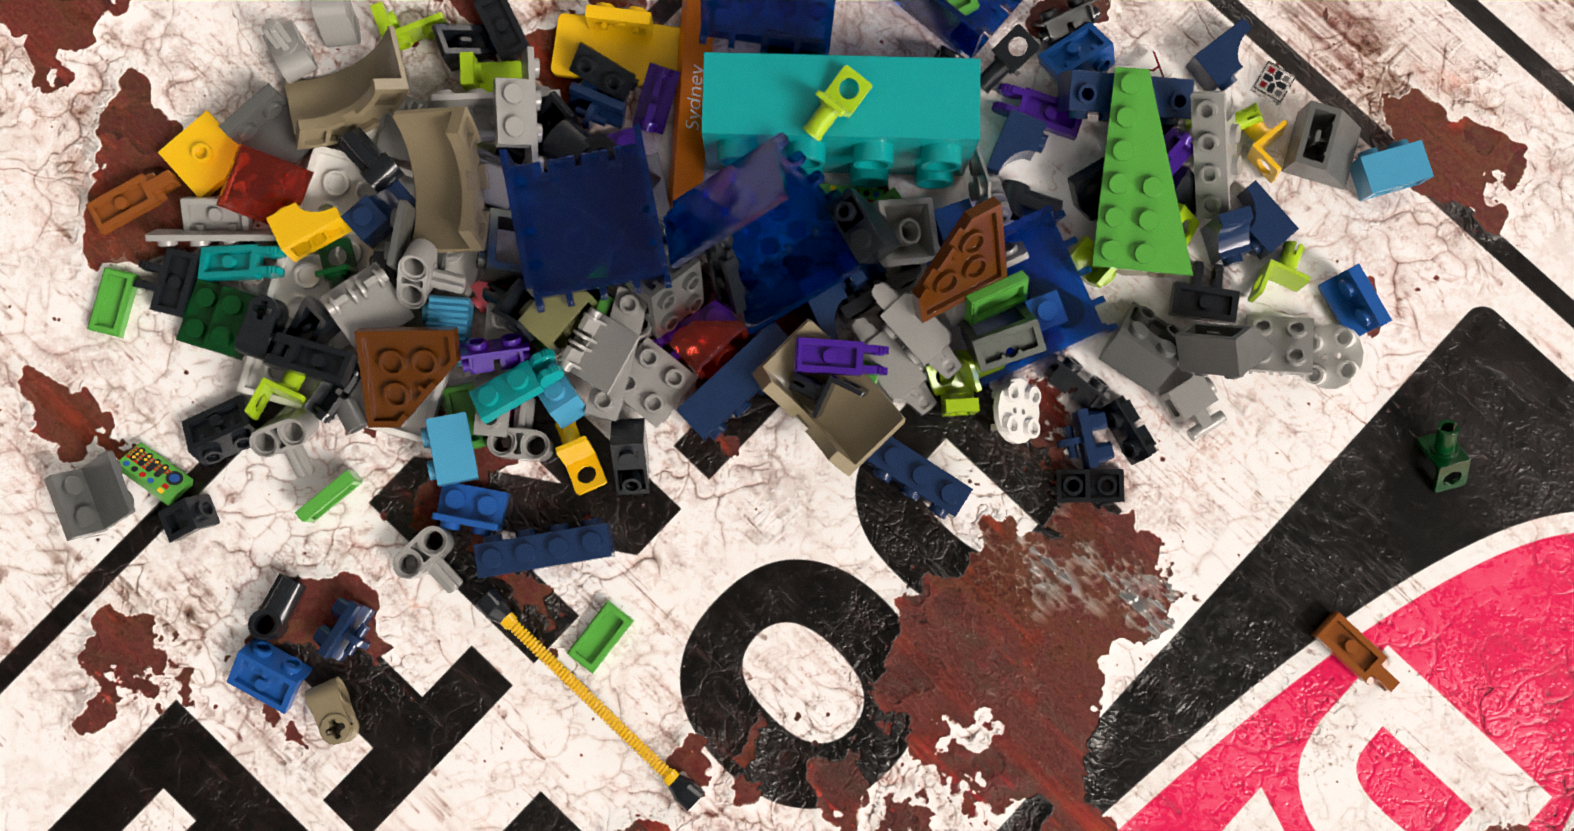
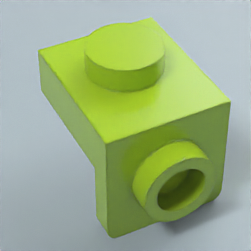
M1083 235L1063 257L1062 261L1085 283L1101 288L1115 278L1117 269L1091 267L1094 242L1088 236Z

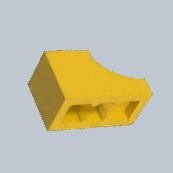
M295 202L280 208L276 213L266 218L281 250L294 262L305 258L353 231L340 217L342 214L336 207L320 212H309L302 210Z

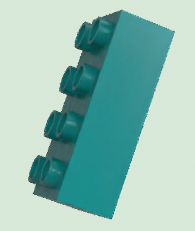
M704 52L702 139L707 169L719 170V180L723 183L734 185L756 183L758 181V171L784 172V182L795 186L822 184L823 173H849V183L856 187L875 188L888 184L889 174L914 175V185L919 188L944 189L954 185V176H963L980 141L981 59ZM848 65L872 84V89L851 117L838 116L819 142L802 129L821 105L820 98L815 93L818 90L825 92L841 69ZM848 78L840 84L839 91L841 96L845 99H852L857 96L859 85L856 80Z

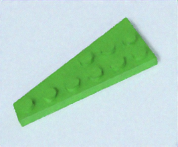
M1115 67L1091 267L1193 276L1150 70Z

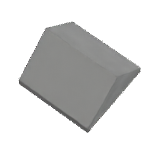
M932 197L875 201L873 206L885 216L902 244L881 260V265L883 267L930 264L939 251Z

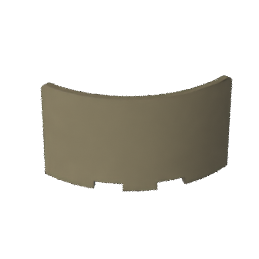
M388 26L378 45L355 64L323 77L295 81L291 84L285 83L284 91L297 150L338 144V137H342L350 130H355L359 127L367 133L380 125V118L388 112L394 114V111H397L407 97L409 86L394 26Z
M466 106L394 111L393 119L406 144L415 184L416 215L412 241L418 238L428 240L435 246L437 253L484 251L490 211H484V190L490 189L487 163H480L476 144H479L481 139L469 110Z
M807 319L752 375L762 391L770 396L792 418L796 416L808 428L805 432L820 448L828 461L849 477L905 423V417L868 375L863 374L860 377L840 376L867 388L869 392L866 396L861 397L835 385L822 415L816 419L811 417L816 406L815 401L793 390H789L790 383L796 381L792 379L796 373L793 372L795 338H831L812 320ZM804 373L822 383L828 381L830 374Z

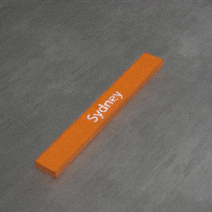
M682 0L677 71L681 73L675 92L668 187L671 216L666 217V223L682 225L685 221L693 225L694 228L701 214L705 160L702 139L704 52H712L716 0Z

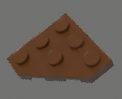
M994 196L963 212L914 287L912 297L915 316L922 323L964 302L967 295L1008 277L1002 203Z
M457 326L358 328L354 331L368 428L401 427L461 360Z

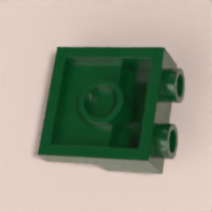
M197 278L176 340L242 361L244 355L236 352L235 341L242 327L248 304L256 295Z

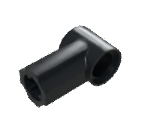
M360 127L350 130L342 137L339 146L361 170L359 173L377 193L383 191L404 175L403 171L385 151L382 153Z
M1008 179L1002 182L1005 196L1012 211L1010 220L1020 221L1024 219L1046 227L1055 228L1062 211L1063 200L1031 191L1027 184L1020 181Z
M279 573L260 609L249 618L248 630L250 634L262 640H278L282 638L288 630V621L307 586ZM271 616L274 620V627L271 632L266 633L263 629V622L267 617Z

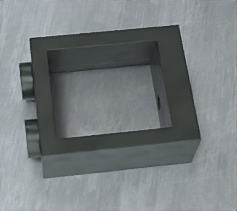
M490 207L489 229L484 251H478L476 257V268L481 269L480 281L512 286L517 278H521L531 289L559 293L566 281V275L549 260H547V269L496 261L498 229L531 235L546 217Z
M1023 303L972 326L967 321L959 323L967 351L981 372L1047 350L1038 319ZM1008 348H1013L1012 354H1006Z

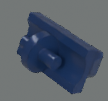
M584 79L579 84L572 82L569 87L570 101L568 106L570 109L575 110L576 116L584 118L582 125L584 129L590 131L595 123L603 127L609 124L622 129L625 123L628 96L624 103L610 95L607 96L600 93L599 88Z
M1087 408L1071 413L1076 437L1074 436L1072 425L1063 427L1065 440L1057 441V448L1067 447L1069 459L1079 457L1078 445L1083 469L1099 467L1100 463L1114 458L1115 455L1111 442L1095 444L1092 433L1093 431L1107 428L1105 412H1088Z
M338 598L331 608V613L339 618L333 628L325 624L319 627L313 636V640L320 646L317 653L322 657H330L343 662L347 654L352 656L358 647L365 650L369 649L372 643L365 638V635L371 628L367 624L375 610L361 603Z

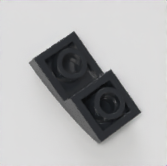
M1124 469L1056 470L1057 503L1125 502Z

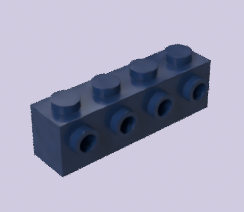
M1083 70L1060 72L1057 112L1068 113V119L1086 120L1088 114L1099 115L1098 121L1108 122L1114 73ZM1151 76L1161 126H1178V121L1191 119L1190 96L1193 93L1194 80Z
M773 320L676 409L677 413L704 442L709 437L714 441L728 428L724 423L733 415L739 418L751 407L749 400L755 394L759 393L761 396L765 394L752 373L789 336Z
M892 436L864 462L874 469L872 472L874 476L887 484L892 480L902 487L900 490L902 494L915 502L920 498L930 505L928 507L930 512L945 520L946 516L955 518L973 490Z
M601 518L581 521L582 527L569 529L568 523L548 526V533L536 534L535 529L516 531V538L503 540L502 534L482 537L483 543L473 545L478 578H489L616 557L611 524L602 523Z

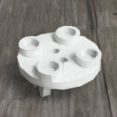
M1327 324L1316 328L1313 335L1312 375L1304 374L1306 380L1325 389H1340L1349 386L1360 376L1365 366L1366 349L1363 340L1354 330L1344 325ZM1338 353L1341 354L1339 359L1337 358Z
M1021 378L1007 379L999 386L997 391L992 392L995 424H991L990 431H998L1006 441L1012 444L1025 443L1029 439L1037 438L1040 433L1038 421L1041 392L1038 387L1031 386Z

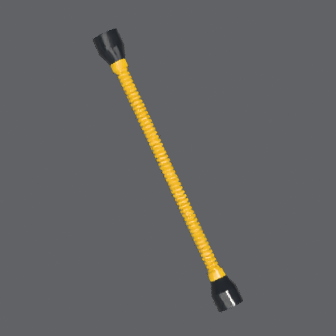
M495 588L489 590L478 601L475 607L487 619L501 624L506 630H511V633H514V636H517V639H520L548 669L551 668V671H554V674H557V677H560V680H563V683H566V686H569L572 692H576L575 695H579L578 698H582L581 701H585L584 703L588 704L587 706L591 707L590 709L594 710L593 712L597 713V716H600V719H603V722H606V725H609L612 731H615L619 737H622L621 739L625 740L624 742L628 743L627 745L631 746V749L634 748V752L637 751V755H640L643 761H646L653 770H656L655 772L659 773V776L662 775V781L669 787L674 800L686 812L691 809L705 793L694 780L679 774L675 769L669 768L665 762H662V759L659 760L660 757H656L657 754H653V750H650V747H647L644 741H641L631 729L628 730L629 727H625L626 724H622L623 721H619V717L616 718V714L613 715V711L610 712V709H607V706H604V703H601V700L581 681L579 682V679H576V676H573V673H570V670H567V667H564V664H561V661H558L555 655H552L533 634L530 635V631L527 632V628L524 629V625L521 626V623H518V617L511 611L507 600Z

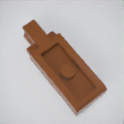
M166 170L157 176L153 172L147 175L141 173L88 202L85 206L99 232L107 235L158 207L168 199L166 194L171 193L182 185L176 174L170 172V170Z
M1333 611L1311 634L1360 681H1363L1368 686L1375 683L1383 691L1392 692L1400 683L1386 670L1390 665L1386 660L1388 657L1338 611Z

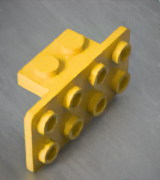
M599 2L596 5L587 4L585 15L569 13L559 15L551 71L557 77L582 80L581 77L569 71V68L580 42H583L628 71L633 72L636 75L635 78L639 80L638 87H643L649 62L677 71L680 27L654 24L651 12H647L642 7L630 6L628 9H621L605 2Z

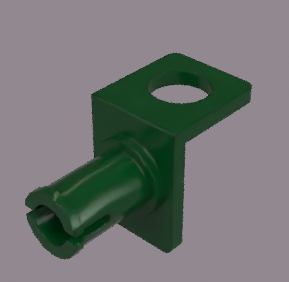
M350 238L337 239L318 250L323 270L315 271V277L329 282L330 290L349 279L351 275L359 272ZM335 247L343 248L346 252V261L339 266L332 265L328 259L329 252Z
M1450 419L1438 422L1437 433L1418 438V445L1436 467L1433 490L1436 493L1465 485L1471 462L1469 456L1457 442L1460 426H1456L1457 422ZM1459 472L1458 476L1453 480L1443 482L1444 478L1450 473Z

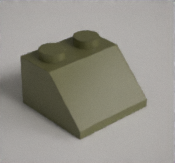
M587 291L541 295L535 301L530 299L519 312L521 317L518 321L545 346L559 355L568 345V339H573L576 335L573 333V330L579 329L578 326L584 317L583 312H588L590 307L595 309L598 303Z

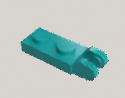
M258 244L201 247L198 279L213 282L262 280V277L271 279L283 278L285 276L283 268L279 266H263L264 257L281 259L287 255L279 246H260Z
M549 348L539 353L537 352L531 356L529 361L522 362L470 391L469 395L480 419L487 424L545 391V388L562 379L564 376L562 366L556 364L544 369L556 360L555 352Z

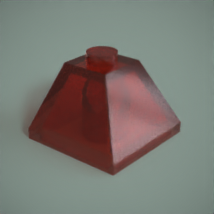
M239 143L216 205L268 224L266 218L276 213L280 208L295 202L299 206L302 204L314 172Z
M692 321L688 326L684 325L674 333L673 340L669 345L685 365L698 377L700 382L705 384L752 339L741 321Z

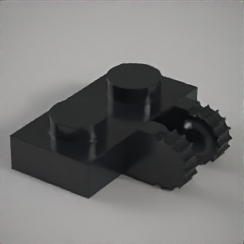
M167 247L162 265L140 260L139 268L151 273H160L157 284L142 279H135L133 283L135 288L154 293L150 310L184 318L198 278L200 255Z
M1201 261L1194 262L1192 267L1193 276L1190 277V283L1179 281L1172 283L1168 315L1228 325L1236 323L1240 291L1222 288L1223 265H1214L1211 271L1210 286L1202 285L1204 263Z

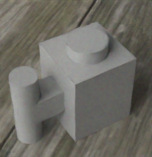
M1193 375L1160 396L1177 424L1192 417L1196 425L1186 432L1193 442L1227 421L1225 414L1221 410L1211 416L1206 410L1208 406L1219 400L1215 394L1217 389L1207 376Z

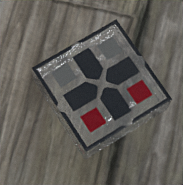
M1268 61L1262 68L1250 91L1278 106L1284 99L1296 76Z

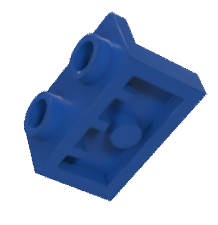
M1090 21L1038 54L1039 64L1058 82L1059 89L1060 72L1068 70L1107 72L1115 64L1114 45Z
M1359 263L1318 285L1321 295L1338 324L1354 330L1359 337L1393 321Z
M459 483L442 486L437 513L433 512L431 519L440 520L439 527L459 531L461 524L473 527V534L491 536L493 531H503L510 493Z
M254 638L238 651L227 683L285 714L291 709L301 683L311 674L313 668L302 662L299 658L276 648L270 642Z

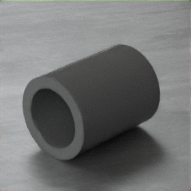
M355 397L345 399L337 409L336 414L349 435L367 427V419Z

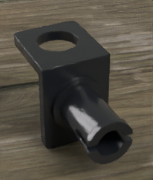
M1017 24L992 49V52L995 54L993 56L995 60L980 75V87L987 94L1008 73L1018 76L1020 74L1018 69L1040 49L1038 42L1020 24ZM1016 37L1024 38L1028 45L1027 51L1021 56H1013L1009 51V43Z
M517 278L509 290L496 282L488 283L487 286L495 290V292L484 287L482 297L486 302L495 305L491 312L508 330L532 342L535 338L518 319L521 317L519 315L521 308L530 299H536L537 295L521 278Z
M796 372L792 378L796 381L791 382L789 385V390H793L815 401L816 406L811 415L815 419L822 415L835 385L861 397L866 396L869 392L867 388L840 375H830L828 381L822 383L804 373Z

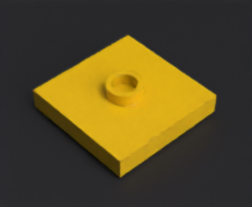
M208 110L158 152L197 197H210L252 161L246 152L219 127V121Z

